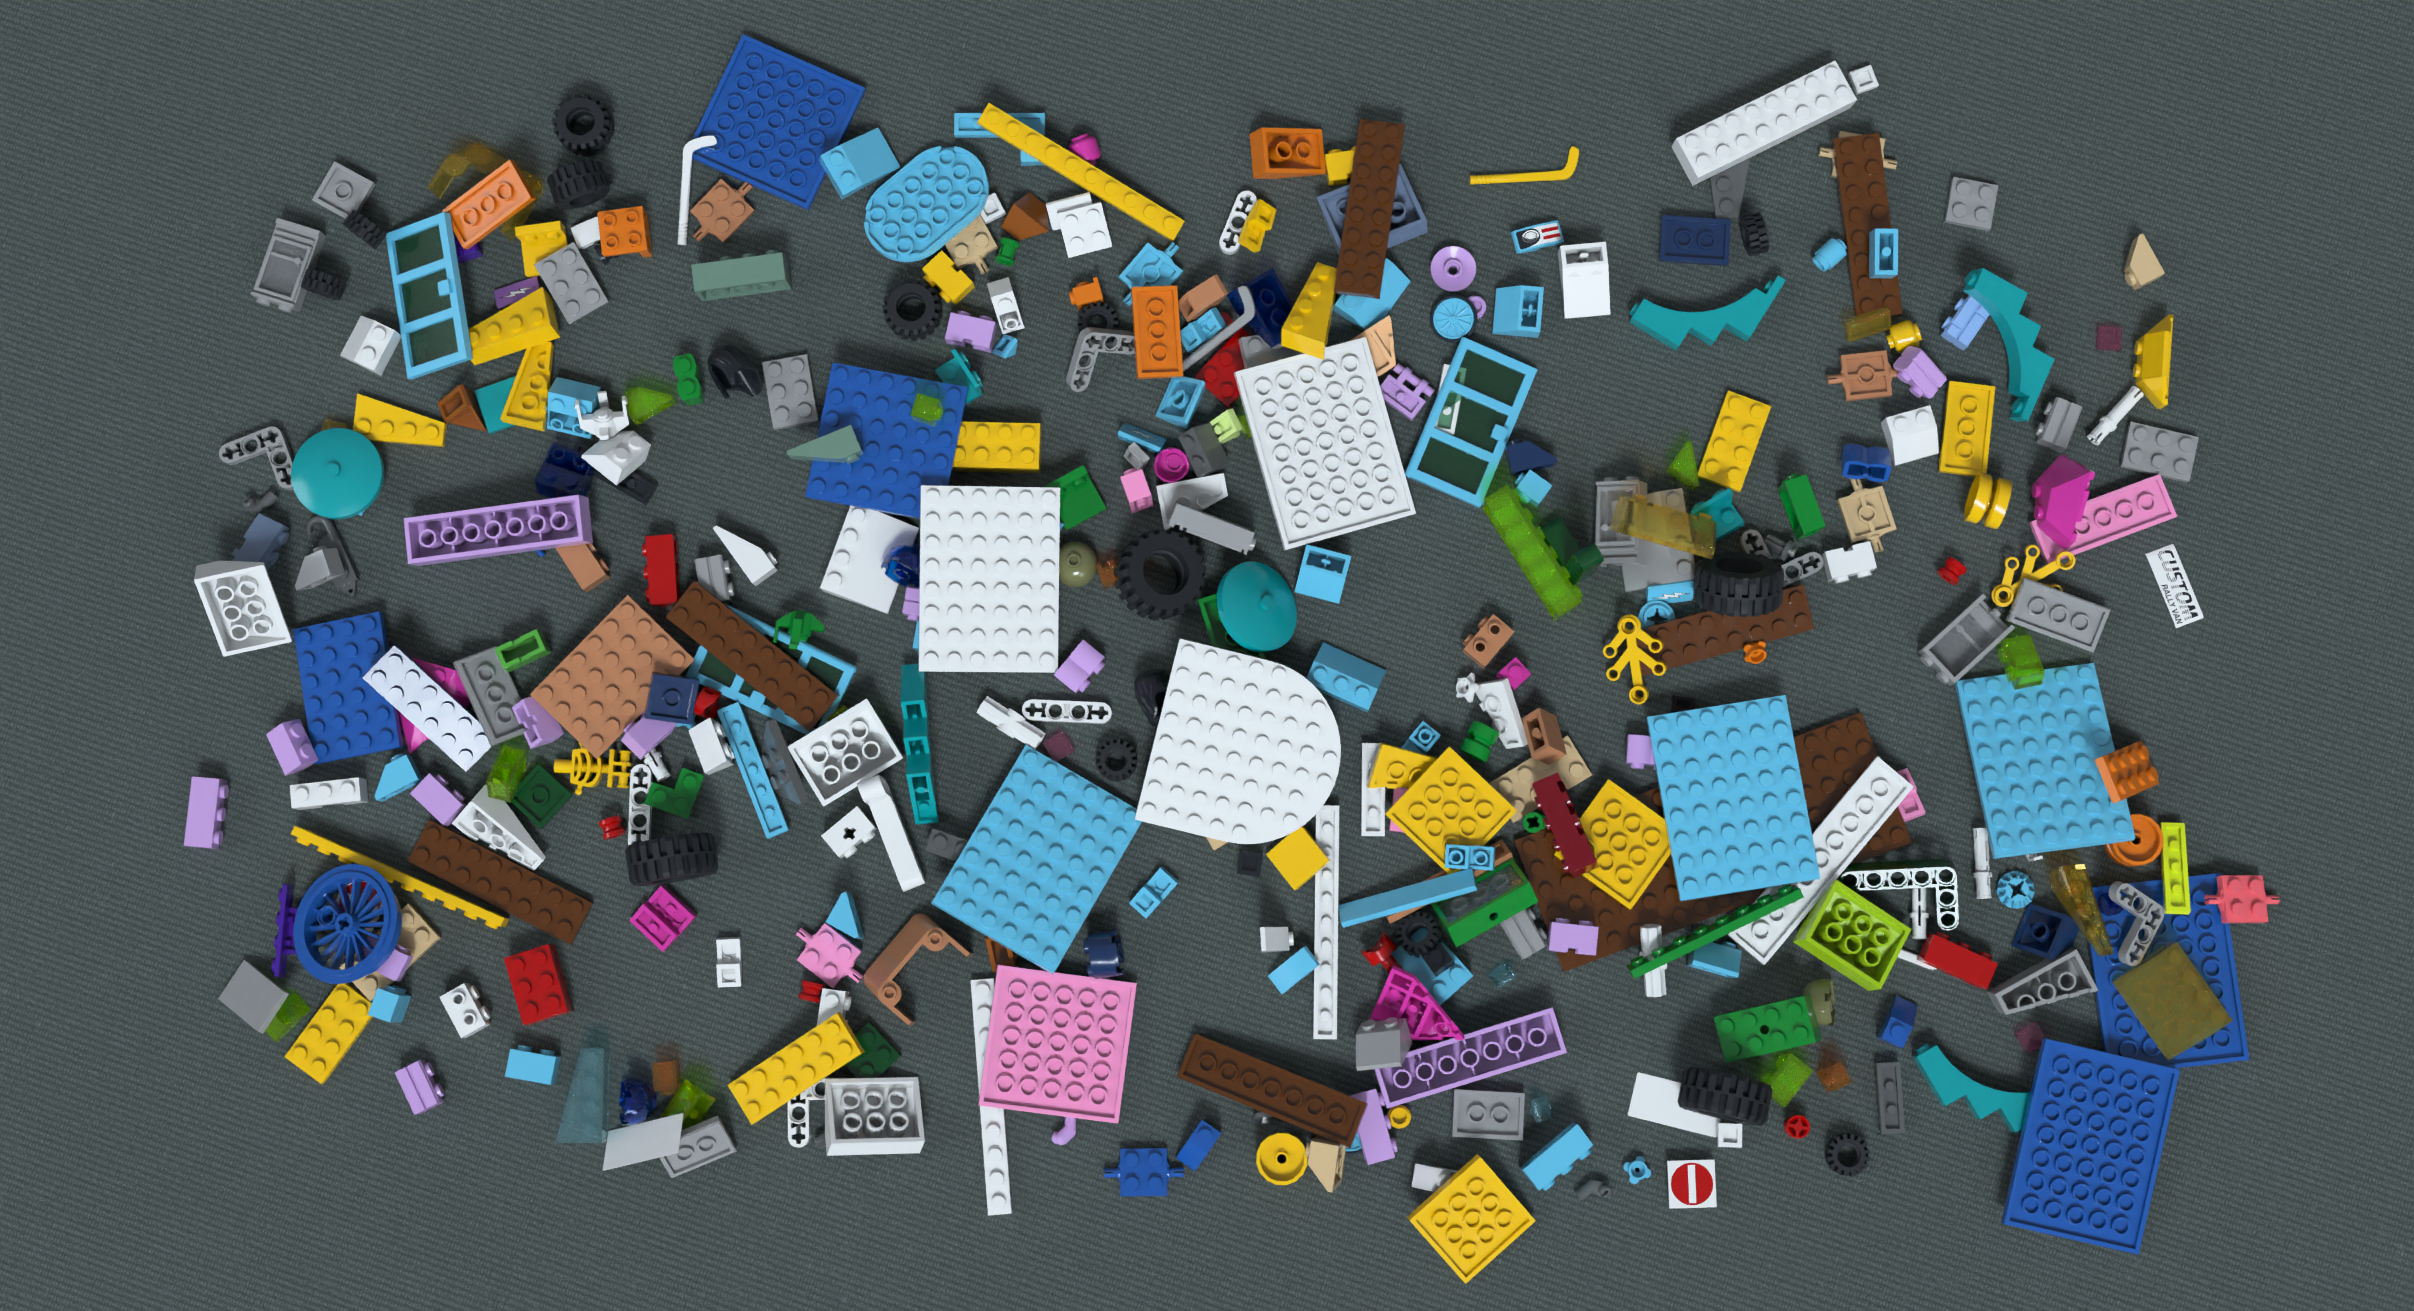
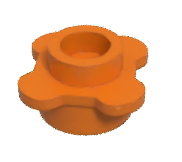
M1758 641L1757 643L1746 644L1743 648L1746 652L1744 660L1753 664L1762 662L1767 655L1764 650L1766 643Z

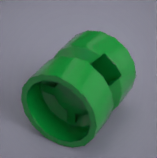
M1473 720L1467 732L1469 738H1464L1459 751L1473 759L1486 763L1491 753L1489 747L1495 745L1500 733L1485 724Z

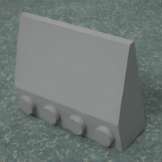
M1682 488L1647 494L1645 566L1635 563H1626V566H1621L1625 592L1645 590L1651 585L1694 581L1695 562ZM1633 497L1611 502L1614 526L1632 525ZM1615 529L1617 541H1631L1632 529Z

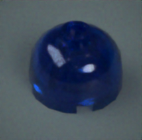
M898 545L891 549L881 565V568L886 569L885 575L902 586L907 587L908 584H915L914 587L919 588L920 548L915 545Z
M623 1078L624 1082H621L619 1106H621L624 1113H619L620 1124L638 1125L650 1116L651 1109H656L657 1097L652 1095L649 1085L641 1079Z

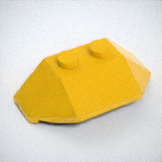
M2172 314L2167 315L2139 338L2134 347V354L2137 355V363L2133 367V377H2136L2135 384L2157 409H2162L2168 405L2174 317Z

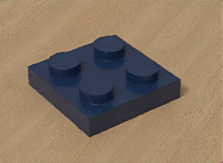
M652 672L644 713L645 719L691 725L699 679Z

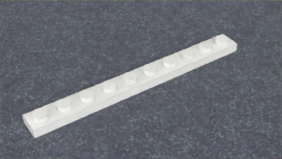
M1323 805L1316 813L1315 841L1331 861L1315 874L1314 957L1320 965L1314 969L1313 1039H1337L1339 806Z
M994 978L971 980L979 1097L995 988ZM980 1106L988 1215L1011 1214L1012 1205L1005 1112L1002 1108Z

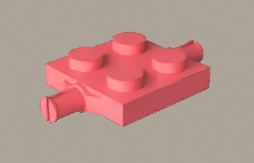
M2263 875L2216 877L2217 894L2204 896V900H2206L2204 903L2206 905H2218L2222 923L2268 922L2267 904L2277 905L2280 899L2274 900L2279 898L2278 895H2266Z

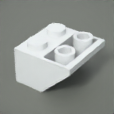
M709 718L688 730L705 774L710 775L734 765L733 759L735 756L731 746H728L724 739L727 735L722 724Z

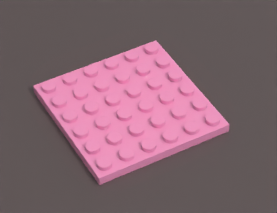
M998 965L978 1105L1118 1123L1137 983L1095 979L1093 977L1056 972L1051 974L1047 971Z

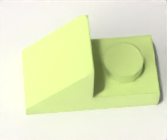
M1233 408L1226 410L1209 422L1220 444L1240 435L1239 431L1243 429Z

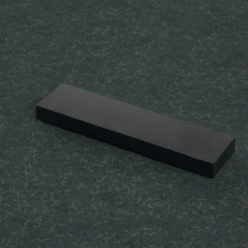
M578 440L567 461L642 504H648L658 487L656 484L632 472L618 485H615L581 458L591 447Z

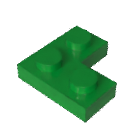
M681 768L674 789L651 782L644 804L688 819L704 775Z

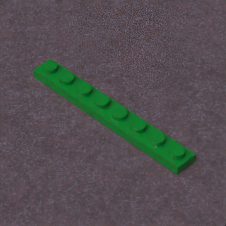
M1791 884L1782 886L1778 889V893L1771 896L1769 894L1758 898L1757 903L1751 906H1741L1736 909V913L1730 916H1720L1715 919V923L1709 926H1700L1689 936H1679L1673 940L1672 944L1666 947L1664 945L1658 946L1651 951V954L1645 957H1635L1630 961L1631 964L1626 966L1628 973L1636 979L1804 897L1801 889L1795 885L1791 886Z

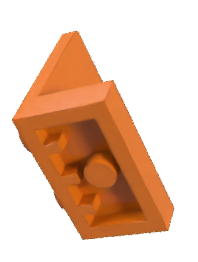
M643 206L600 211L597 213L601 251L604 257L638 252L643 258L652 257L648 213Z

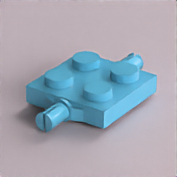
M1172 242L1163 252L1147 243L1121 273L1119 279L1130 290L1132 287L1172 286L1183 273V270L1176 266L1171 259L1179 247ZM1131 292L1122 300L1129 307L1132 304Z

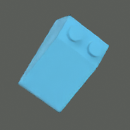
M879 128L849 140L820 155L819 158L822 167L841 200L901 168Z
M1418 929L1412 935V940L1420 942L1425 939L1428 934L1427 929ZM1443 942L1441 944L1455 964L1437 977L1426 964L1421 954L1419 958H1416L1414 955L1411 956L1400 945L1391 955L1405 971L1418 978L1439 1005L1473 977L1470 971Z

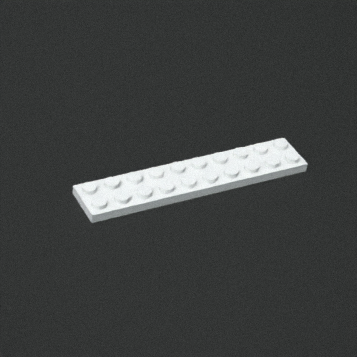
M1878 756L1875 757L1812 833L1820 879L1791 884V886L1795 885L1801 889L1803 898L1727 935L1762 965H1765L1819 901L1831 883L1840 876L1914 786ZM1785 885L1766 888L1758 898L1778 893V889Z

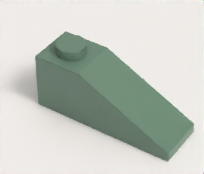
M852 425L786 451L788 456L795 460L847 462V464L859 460V456L864 454Z

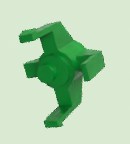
M795 610L776 620L773 643L777 644L780 627L789 628L788 633L791 636L789 649L796 650L795 658H800L803 652L797 649L799 642H807L808 637H811L812 631L825 633V626L812 613Z

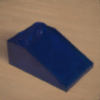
M1272 268L1242 285L1248 286L1256 310L1254 318L1247 324L1271 348L1281 343L1282 327L1294 306ZM1238 288L1228 293L1227 297L1237 314L1242 316L1244 314V304Z

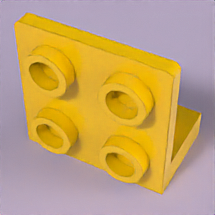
M561 221L515 227L516 237L521 241L526 277L540 276L534 264L568 245L566 227Z

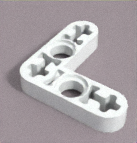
M824 1078V1079H822L821 1081H819L818 1083H820V1082H824V1083H825V1079H846V1078ZM818 1083L800 1094V1100L805 1099V1103L792 1104V1100L788 1102V1140L794 1147H803L810 1141V1100H825V1095L820 1096L816 1092V1085ZM797 1106L805 1110V1117L802 1120H797L793 1117V1110ZM806 1122V1127H801V1134H805V1139H802L800 1144L797 1139H793V1135L798 1133V1127L793 1128V1123L800 1124Z

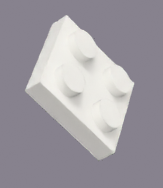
M1101 201L1057 213L1068 258L1112 247Z

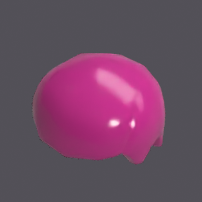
M1174 447L1162 450L1156 456L1154 462L1156 475L1162 481L1175 483L1186 476L1190 466L1186 453L1180 448Z

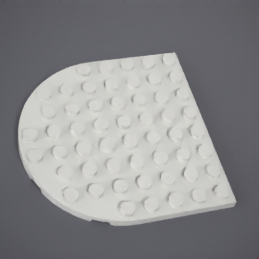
M1179 638L1135 820L1237 844L1264 843L1279 839L1296 831L1314 817L1324 805L1335 785L1341 757L1340 735L1335 717L1327 701L1310 681L1283 664Z

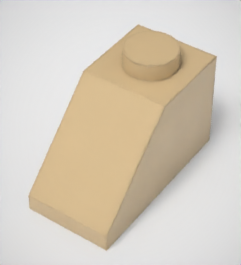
M2143 233L2133 240L2124 268L2125 280L2134 290L2159 279L2165 274Z

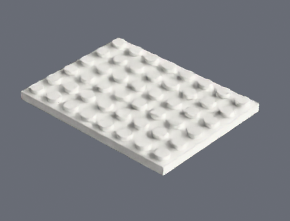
M1366 337L1326 347L1324 360L1304 353L1234 372L1284 550L1416 514Z
M921 485L919 671L1057 672L1060 488Z

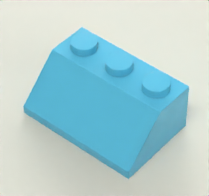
M1386 258L1380 299L1342 294L1334 305V311L1362 331H1365L1385 318L1411 281L1394 263Z
M1323 642L1306 679L1318 691L1368 713L1386 670Z
M1571 1123L1519 1168L1537 1190L1540 1191L1543 1188L1546 1191L1555 1183L1554 1178L1560 1173L1565 1175L1574 1167L1572 1163L1576 1159L1583 1160L1592 1152L1589 1148L1593 1144L1578 1124Z

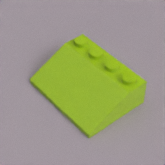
M1834 880L1803 921L1793 942L1867 991H1873L1882 988L1912 929L1838 880Z

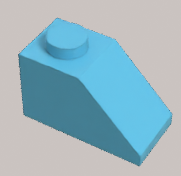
M403 753L398 754L390 759V763L385 765L375 793L377 801L383 802L419 784L423 780L412 756L404 755Z

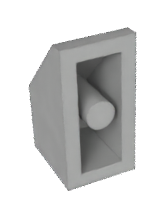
M320 546L314 548L312 554L304 557L295 584L296 590L312 589L345 574L337 548Z

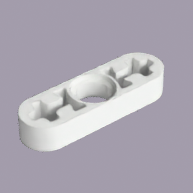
M1251 191L1241 192L1234 203L1219 241L1220 249L1225 254H1235L1240 248L1241 244L1238 243L1239 236L1236 234H1240L1242 228H1234L1232 220L1236 217H1241L1246 221L1248 216L1240 212L1243 208L1241 199L1246 200L1249 197L1250 202L1253 203L1252 205L1248 204L1245 209V213L1249 214L1257 201L1255 194ZM1231 232L1235 233L1233 239L1235 246L1226 248L1224 241H1229Z

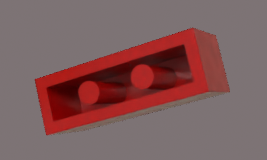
M673 534L645 536L646 543H642V552L644 557L647 556V565L644 566V577L648 579L649 588L645 589L646 601L650 602V605L653 607L675 606L681 598L677 537Z
M1937 932L1936 935H1927V939H1925L1917 958L1918 961L1977 988H1988L1998 963L1991 960L1992 956L1981 951L1976 954L1970 951L1971 947L1962 942L1954 944L1949 941V936Z

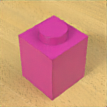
M1515 657L1495 677L1498 680L1508 678L1513 692L1531 673Z

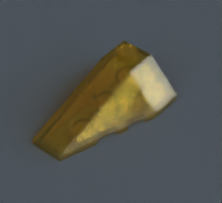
M2066 865L2050 872L2052 890L2056 893V896L2099 956L2114 954L2085 865Z

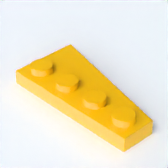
M552 342L527 347L500 417L502 422L545 432L548 391L550 389L554 352Z
M357 394L353 431L362 434L370 441L445 447L447 424Z
M1380 742L1367 787L1410 788L1437 758Z

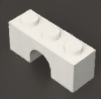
M359 777L290 785L291 808L297 810L322 808L325 805L333 804L349 805L368 802L367 781Z

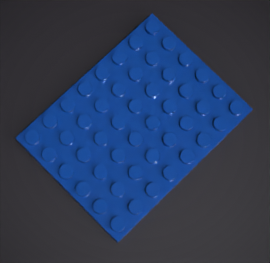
M2222 873L2188 877L2191 912L2189 915L2165 914L2164 912V918L2142 961L2136 966L2124 964L2118 957L2119 949L2136 916L2110 899V886L2080 889L2092 976L2099 990L2095 991L2103 1052L2171 1068L2249 1060L2229 923H2222L2221 912L2217 904L2206 905L2204 903L2206 901L2204 900L2205 895L2217 894L2216 877L2221 876ZM2162 880L2127 883L2157 902L2164 909ZM2120 890L2119 893L2121 894V896H2122V897H2126L2127 894H2124V893L2121 892V890ZM2139 897L2134 900V909L2140 904ZM2143 928L2138 933L2139 940L2144 937L2145 931Z
M2042 1038L2001 1223L2139 1255L2180 1070Z

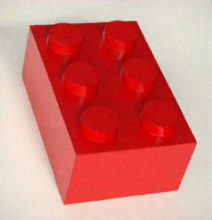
M547 944L504 958L523 1025L536 1024L574 1011L553 944Z

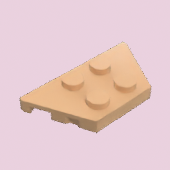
M1387 316L1350 340L1366 337L1377 378L1396 366L1390 316Z

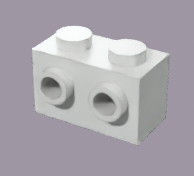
M463 983L440 996L461 1038H467L491 1025L489 1021L491 1015L485 1006H481L478 1000L480 997L479 992L470 983Z
M822 988L817 1026L838 1012H841L845 1019L846 1010L849 1011L851 1005V997H848V991Z

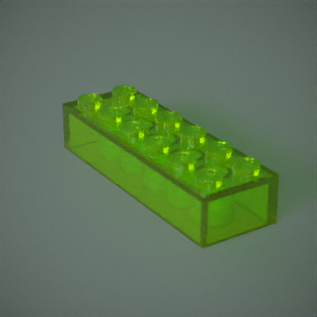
M1507 484L1486 497L1481 507L1552 619L1556 622L1577 609L1583 602L1581 600L1583 595L1576 585L1572 586L1568 580L1570 574L1564 566L1560 567L1556 561L1558 556L1551 546L1547 547L1543 540L1545 535L1539 527L1535 528L1531 522L1533 517L1526 507L1522 508L1517 491L1514 488L1510 489Z

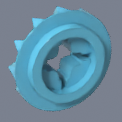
M1663 601L1648 602L1639 612L1638 618L1641 622V628L1654 624V621L1647 620V618L1653 617L1656 609L1658 616L1666 619L1661 622L1675 619L1673 609Z
M2019 871L2008 872L2000 878L1997 884L1998 898L2009 908H2023L2032 901L2035 893L2034 882L2031 881L2027 874ZM2022 883L2019 890L2023 895L2015 894L2012 896L2013 889L2010 885L2017 886Z

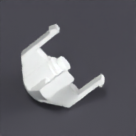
M597 392L600 409L596 410L593 414L582 415L579 400H575L574 409H577L580 429L596 435L600 440L614 437L619 431L629 425L626 405L628 404V399L626 396H622L623 411L613 412L609 408L607 392Z

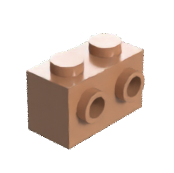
M1494 614L1490 618L1485 616L1477 626L1480 628L1477 634L1474 636L1471 633L1462 643L1465 646L1462 652L1482 669L1487 666L1515 632Z
M1537 708L1522 718L1532 758L1550 765L1567 754L1556 715Z

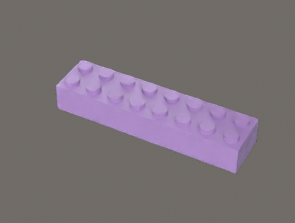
M581 495L404 518L408 564L417 566L593 543L589 499Z
M1553 1007L1463 1034L1465 1036L1464 1040H1455V1037L1408 1051L1402 1066L1374 1069L1385 1107H1394L1567 1053Z

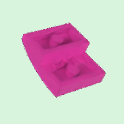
M663 884L629 921L664 952L697 917V914Z

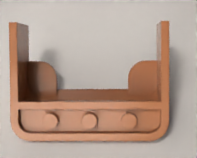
M916 914L865 972L864 983L885 1006L906 1024L913 1025L915 1021L896 1005L902 996L900 986L892 980L922 944L931 951H940L950 942L966 957H971L973 954L928 915Z

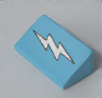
M1124 423L1117 433L1119 439L1131 444L1135 442L1140 448L1157 455L1163 450L1166 443L1165 438L1128 423Z
M1689 580L1648 586L1645 589L1647 603L1663 601L1669 604L1691 601L1693 599L1694 581Z

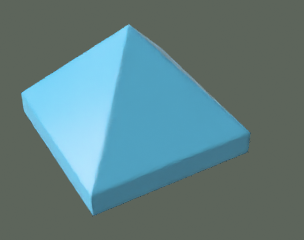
M1004 334L992 353L1005 359L1016 354L1018 340Z

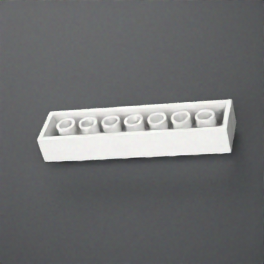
M1833 61L1676 138L1671 147L1693 186L1850 109L1857 99L1837 62Z

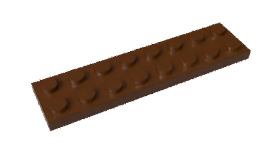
M1364 119L1359 121L1334 287L1335 294L1380 299L1405 124Z
M1879 133L1834 138L1832 144L1845 245L1847 247L1846 252L1855 321L1901 315L1902 307L1898 275L1893 278H1869V232L1875 228L1891 229Z
M693 581L666 616L667 619L809 732L815 728L840 696L697 581Z
M1798 584L1784 588L1782 604L1776 611L1770 612L1767 615L1761 614L1755 617L1727 616L1704 610L1642 627L1641 629L1651 637L1659 638L1663 641V649L1658 653L1651 652L1648 645L1637 637L1636 640L1639 648L1656 661L1665 662L1667 669L1740 650L1746 644L1757 643L1758 641L1769 642L1815 628L1804 584ZM1658 642L1652 643L1654 649L1660 648ZM1640 661L1642 676L1653 674L1652 669ZM1656 665L1655 668L1658 672L1663 671L1662 665Z
M432 820L428 821L408 859V862L571 945L594 904Z
M1197 1034L1193 1036L1177 1075L1178 1078L1349 1148L1353 1144L1368 1103Z

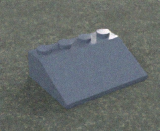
M1401 164L1398 172L1387 249L1428 233L1427 220ZM1350 184L1317 197L1338 255L1340 254Z

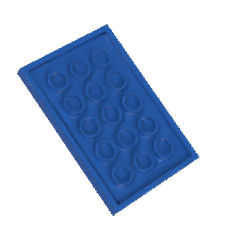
M378 611L293 629L309 739L318 757V761L314 764L318 765L403 748L398 710L362 678L389 650L383 612Z

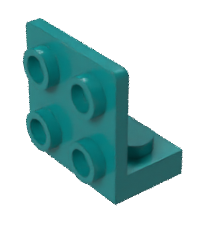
M954 348L951 350L954 358L937 368L935 372L943 383L968 387L966 405L983 395L980 389L983 387V384L975 371H969L971 366L963 352L957 353Z
M1731 488L1725 491L1721 489L1714 493L1710 500L1705 503L1701 501L1692 507L1690 527L1704 548L1744 525L1743 519L1732 505L1733 491Z

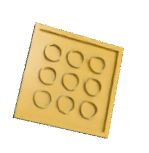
M1448 746L1385 815L1448 874H1452L1462 869L1445 868L1446 844L1484 846L1517 810Z
M1608 779L1580 817V822L1599 864L1598 868L1584 873L1582 876L1631 910L1670 856L1671 851L1665 819ZM1561 851L1554 853V856L1558 859H1564Z
M1478 1154L1407 1216L1409 1221L1465 1284L1536 1221Z

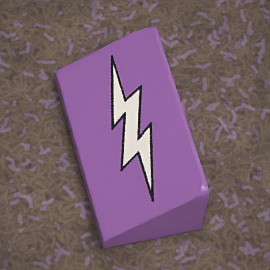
M535 276L494 290L498 310L501 311L540 289L538 277Z

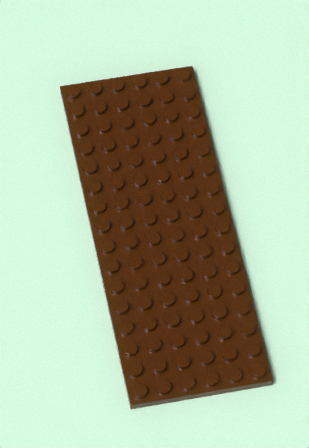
M1861 713L1794 737L1812 833L1875 757L1878 756ZM1659 787L1633 796L1664 818ZM1898 806L1850 863H1859L1912 843ZM1544 829L1513 841L1527 879L1537 897V905L1548 934L1550 922H1555L1556 918L1569 919V924L1579 925V921L1593 922L1594 927H1599L1596 955L1575 954V949L1568 948L1566 953L1555 952L1563 972L1641 944L1640 926L1660 924L1662 935L1754 902L1766 889L1762 888L1680 902L1670 854L1635 905L1629 910L1582 875L1573 878L1570 872H1565L1560 859L1554 856L1556 849L1552 842V839L1555 838L1552 830Z

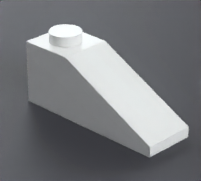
M719 526L713 527L752 584L757 586L778 571L775 567V564L778 562L770 551L766 554L761 548Z
M1260 927L1261 953L1289 951V946L1294 945L1293 931L1288 932V927Z

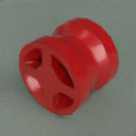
M1948 557L1945 560V566L1939 568L1937 573L1946 582L1956 585L1959 582L1958 578L1960 575H1964L1967 569L1956 559Z
M621 815L609 817L598 822L599 827L603 828V840L613 839L626 834L625 829L621 826Z
M802 980L801 985L803 988L798 998L820 1003V993L825 985Z
M1791 1115L1784 1122V1130L1788 1136L1800 1139L1806 1137L1809 1133L1810 1123L1804 1116Z

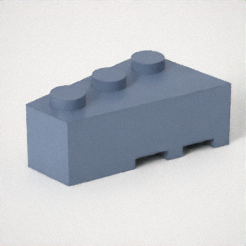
M259 513L243 536L246 540L241 549L235 548L232 552V555L235 556L233 561L264 562L268 572L270 566L274 565L278 559V551L281 545H284L288 540L290 528Z

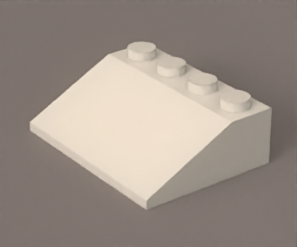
M850 506L820 588L826 593L888 614L919 528L879 511Z
M215 561L196 566L194 581L223 657L292 642V637L264 562Z
M868 699L863 700L787 747L823 807L857 787V783L874 777L905 758Z
M918 1077L825 1079V1140L827 1156L920 1153L925 1138Z

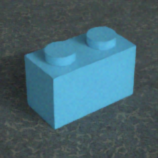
M1875 228L1869 232V278H1893L1898 275V229Z
M386 985V988H377L368 1015L387 1022H402L412 996L405 994L406 989L394 985Z
M518 1045L517 1049H510L505 1077L554 1085L556 1084L561 1057L554 1056L555 1051L541 1049L540 1053L532 1052V1047Z

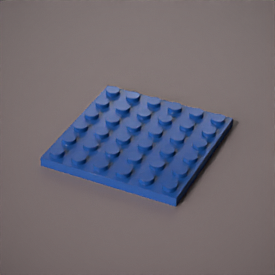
M742 34L693 139L704 136H714L717 144L695 150L692 159L809 211L826 176V172L819 161L820 155L841 144L866 89Z
M832 363L817 438L852 425L864 454L859 456V460L849 464L847 462L812 461L805 497L920 519L921 485H950L969 390L968 387Z

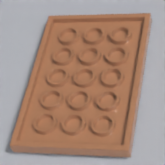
M627 595L530 695L598 759L624 733L623 730L632 721L635 722L645 711L652 672L680 676L695 659L638 603Z

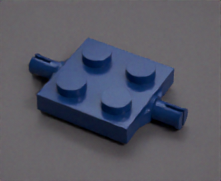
M1167 1148L1120 1149L1118 1168H1104V1172H1113L1104 1173V1178L1118 1177L1120 1197L1167 1196V1184L1170 1177H1184V1173H1174L1184 1172V1167L1170 1168L1167 1161Z

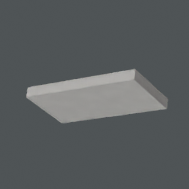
M2023 577L2006 621L2094 653L2111 609Z
M497 646L459 659L453 663L491 747L523 735V732L526 731L524 724H519L512 709L514 705L521 701V698L509 672L504 670L494 649Z

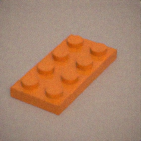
M508 160L444 208L442 212L450 213L452 228L463 249H469L536 198L516 162Z
M1177 286L1132 287L1131 301L1137 379L1183 377Z
M2142 740L2094 759L2112 803L2124 800L2159 784L2158 773L2152 767L2149 751L2143 745Z

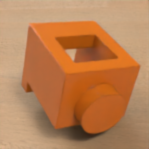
M1097 277L1093 278L1094 283L1089 284L1088 281L1078 283L1075 288H1072V291L1068 292L1071 304H1076L1078 311L1083 310L1085 306L1088 307L1089 303L1092 302L1093 304H1097V302L1104 304Z

